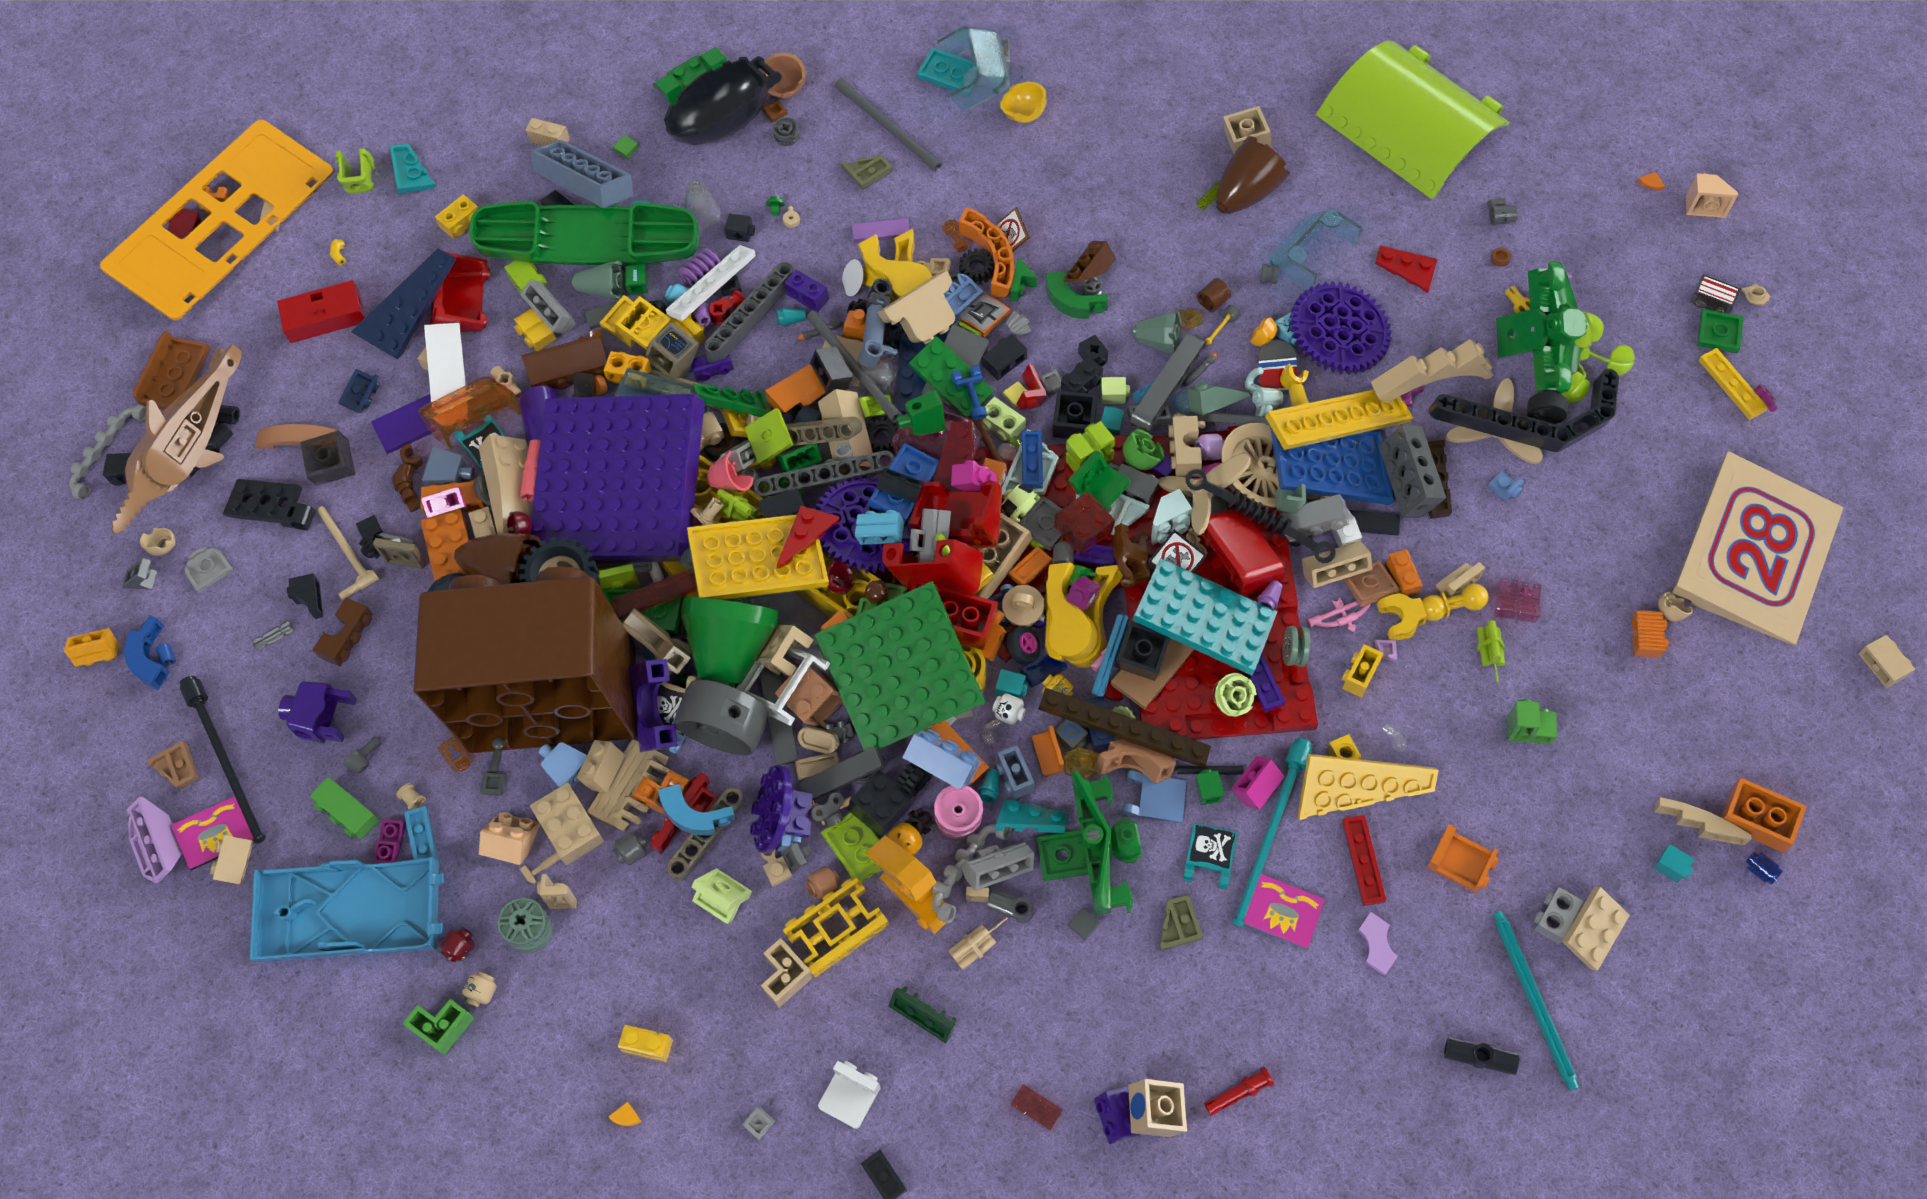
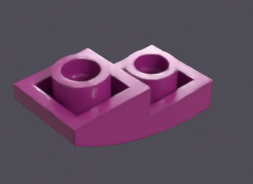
M382 819L380 838L375 843L373 863L397 862L406 821Z

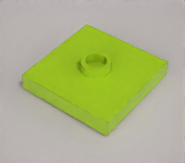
M775 408L744 427L759 464L767 462L794 445L780 409Z
M633 564L599 571V586L602 591L604 588L636 589L641 587Z

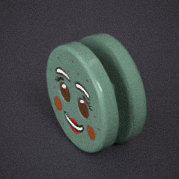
M1288 626L1286 628L1282 648L1283 661L1286 666L1296 664L1297 666L1304 667L1307 664L1310 653V633L1307 627H1299L1298 630L1295 626Z

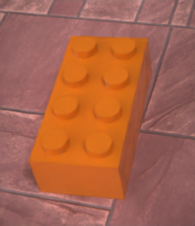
M461 509L420 520L434 580L436 581L447 574L461 573L467 575L454 559L455 550L460 545L472 540L466 517Z

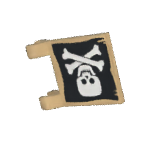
M689 676L686 682V689L691 681L701 679L697 676ZM668 682L660 684L657 695L658 710L664 725L674 724L677 709L686 690Z

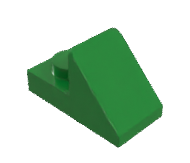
M1017 259L1010 291V301L1016 302L1019 300V295L1023 296L1025 286L1037 288V277L1021 259Z

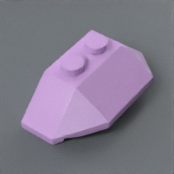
M138 797L127 808V815L129 816V841L143 877L154 883H159L172 870L181 856L182 850L171 827L172 822L169 815L144 797Z

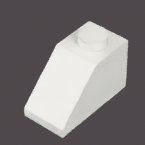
M1348 509L1350 525L1343 526L1339 530H1331L1338 548L1361 541L1362 539L1356 520Z

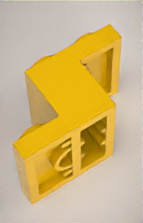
M623 295L600 321V326L630 348L635 343H638L647 350L650 341L669 325L671 318L640 296L633 302Z

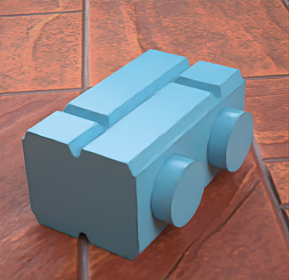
M887 510L885 513L867 511L865 514L857 515L855 537L860 545L902 543L904 520L899 512L894 510Z

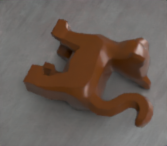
M1120 523L1114 527L1113 556L1119 571L1125 577V579L1120 580L1121 585L1133 587L1136 583L1150 581L1153 575V570L1148 565L1149 553L1145 542L1149 536L1147 533L1140 532L1138 538H1129L1127 536L1129 527ZM1126 564H1128V565H1130V566L1133 567V571H1132V572H1131L1130 569L1126 566Z

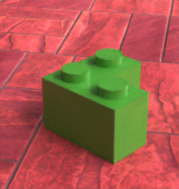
M1529 699L1516 701L1507 716L1508 741L1552 744L1557 738L1556 712L1539 709V702H1532Z
M449 999L436 1017H433L417 1005L402 1024L445 1056L473 1021L474 1017L453 1000Z

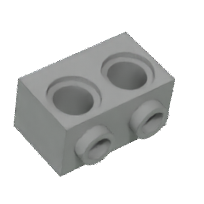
M1560 887L1554 893L1549 891L1543 902L1547 905L1545 910H1539L1533 921L1537 924L1534 931L1560 944L1584 901ZM1557 901L1564 903L1566 909L1559 908ZM1547 920L1553 921L1556 928L1549 927Z

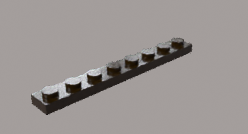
M1046 687L1038 710L1202 768L1206 766L1211 749L1210 745Z

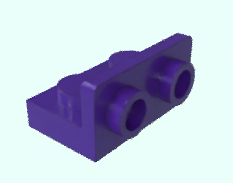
M705 354L694 358L691 365L696 381H707L712 376L718 374L726 375L731 370H734L729 355L725 359L710 363Z

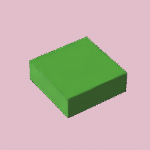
M626 135L613 146V150L626 159L639 148V144Z

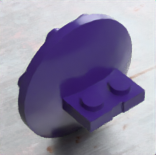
M771 766L767 774H762L761 788L757 798L759 802L754 801L752 804L751 813L760 816L758 821L752 822L750 826V835L758 836L757 839L754 837L756 849L760 853L770 854L776 849L784 834L803 838L810 836V810L813 797L811 793L793 790L791 775L786 766Z

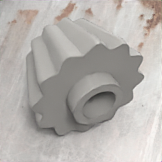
M1015 310L1005 323L1016 337L1032 331L1027 325L1029 320L1023 314L1019 315Z

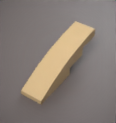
M1662 797L1654 804V812L1677 816L1676 825L1698 828V837L1738 845H1746L1751 840L1749 833L1706 810Z

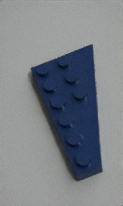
M438 248L351 332L392 357L399 359L454 265L456 258Z
M955 315L954 325L957 326L959 324L961 315ZM903 327L900 337L895 407L902 415L907 414L906 402L921 396L926 384L908 364L928 344H924V342H911ZM950 330L941 335L937 333L934 335V338L937 336L944 343Z

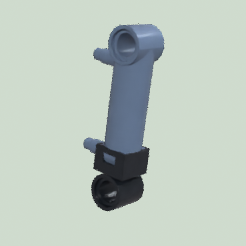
M882 278L876 279L867 294L868 300L865 307V314L867 315L859 361L868 368L875 367L883 353L896 356L898 352L897 349L882 345L885 322L882 321L877 312L890 304L891 297H889V294L892 290L891 284Z

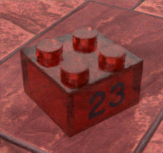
M1087 491L1055 514L1053 526L1081 555L1112 533L1115 519Z

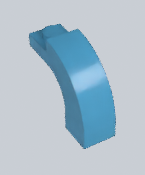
M680 784L658 789L665 814L675 826L687 833L712 835L715 834L714 825L726 826L731 824L732 820H735L732 806L705 813L691 809L684 801Z

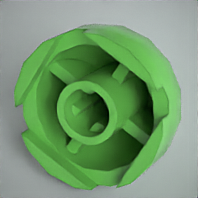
M1140 429L1132 432L1123 445L1126 463L1144 471L1157 466L1164 458V451L1159 442L1155 444L1151 440L1153 438L1152 435Z

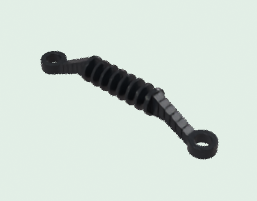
M1198 468L1191 469L1186 474L1185 482L1191 490L1204 489L1228 501L1226 507L1229 509L1235 504L1234 512L1237 513L1242 508V516L1245 517L1250 513V521L1258 517L1257 525L1265 521L1264 529H1267L1270 525H1272L1271 533H1275L1279 529L1278 537L1282 538L1286 534L1314 551V556L1320 563H1329L1335 558L1336 550L1330 542H1315L1290 526L1292 523L1291 519L1288 518L1285 522H1282L1284 515L1281 514L1275 518V510L1268 514V506L1261 510L1262 503L1258 502L1254 506V498L1247 502V494L1239 498L1240 490L1236 489L1232 493L1207 481L1205 473ZM1194 474L1202 476V481L1198 485H1193L1190 482V478ZM1323 547L1330 549V555L1326 558L1319 556V550Z

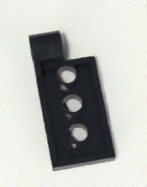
M237 479L223 514L226 517L280 523L283 527L308 531L316 511L306 504L297 503L302 491L299 485ZM253 497L251 501L246 503L248 498ZM271 498L270 502L263 505L267 499ZM288 500V503L281 507L282 503Z

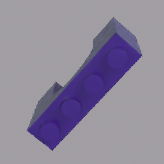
M667 659L644 661L630 666L640 752L678 746L675 724L664 725L658 710L657 695L661 683L669 681Z

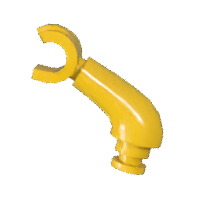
M1289 363L1282 371L1280 377L1281 384L1289 390L1292 407L1307 404L1309 401L1302 384L1306 381L1309 371L1304 370L1297 377Z

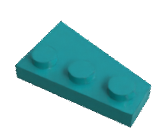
M408 143L389 146L398 194L436 188L433 179L431 180L428 172L423 168Z

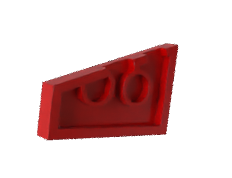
M1380 245L1375 264L1394 275L1407 280L1406 282L1414 284L1428 293L1437 259Z

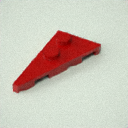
M800 506L778 559L777 568L781 569L783 566L788 565L800 551L803 553L817 539L822 538L833 525L837 526L840 517Z

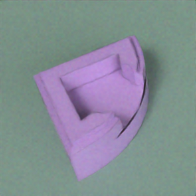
M1374 640V647L1376 650L1384 653L1383 658L1397 661L1396 640Z

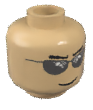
M479 971L477 974H471L462 990V995L467 998L466 1003L477 1008L480 1004L487 1005L497 987L493 982L495 978Z

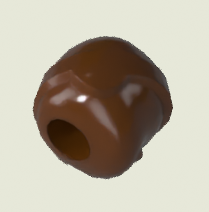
M882 580L870 582L864 592L865 597L874 604L884 602L889 594L887 586Z

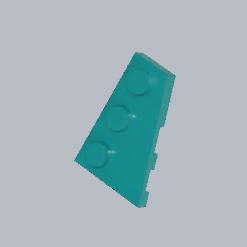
M1005 799L996 822L995 831H1003V827H1011L1015 831L1022 832L1024 828H1034L1037 832L1064 833L1069 813Z

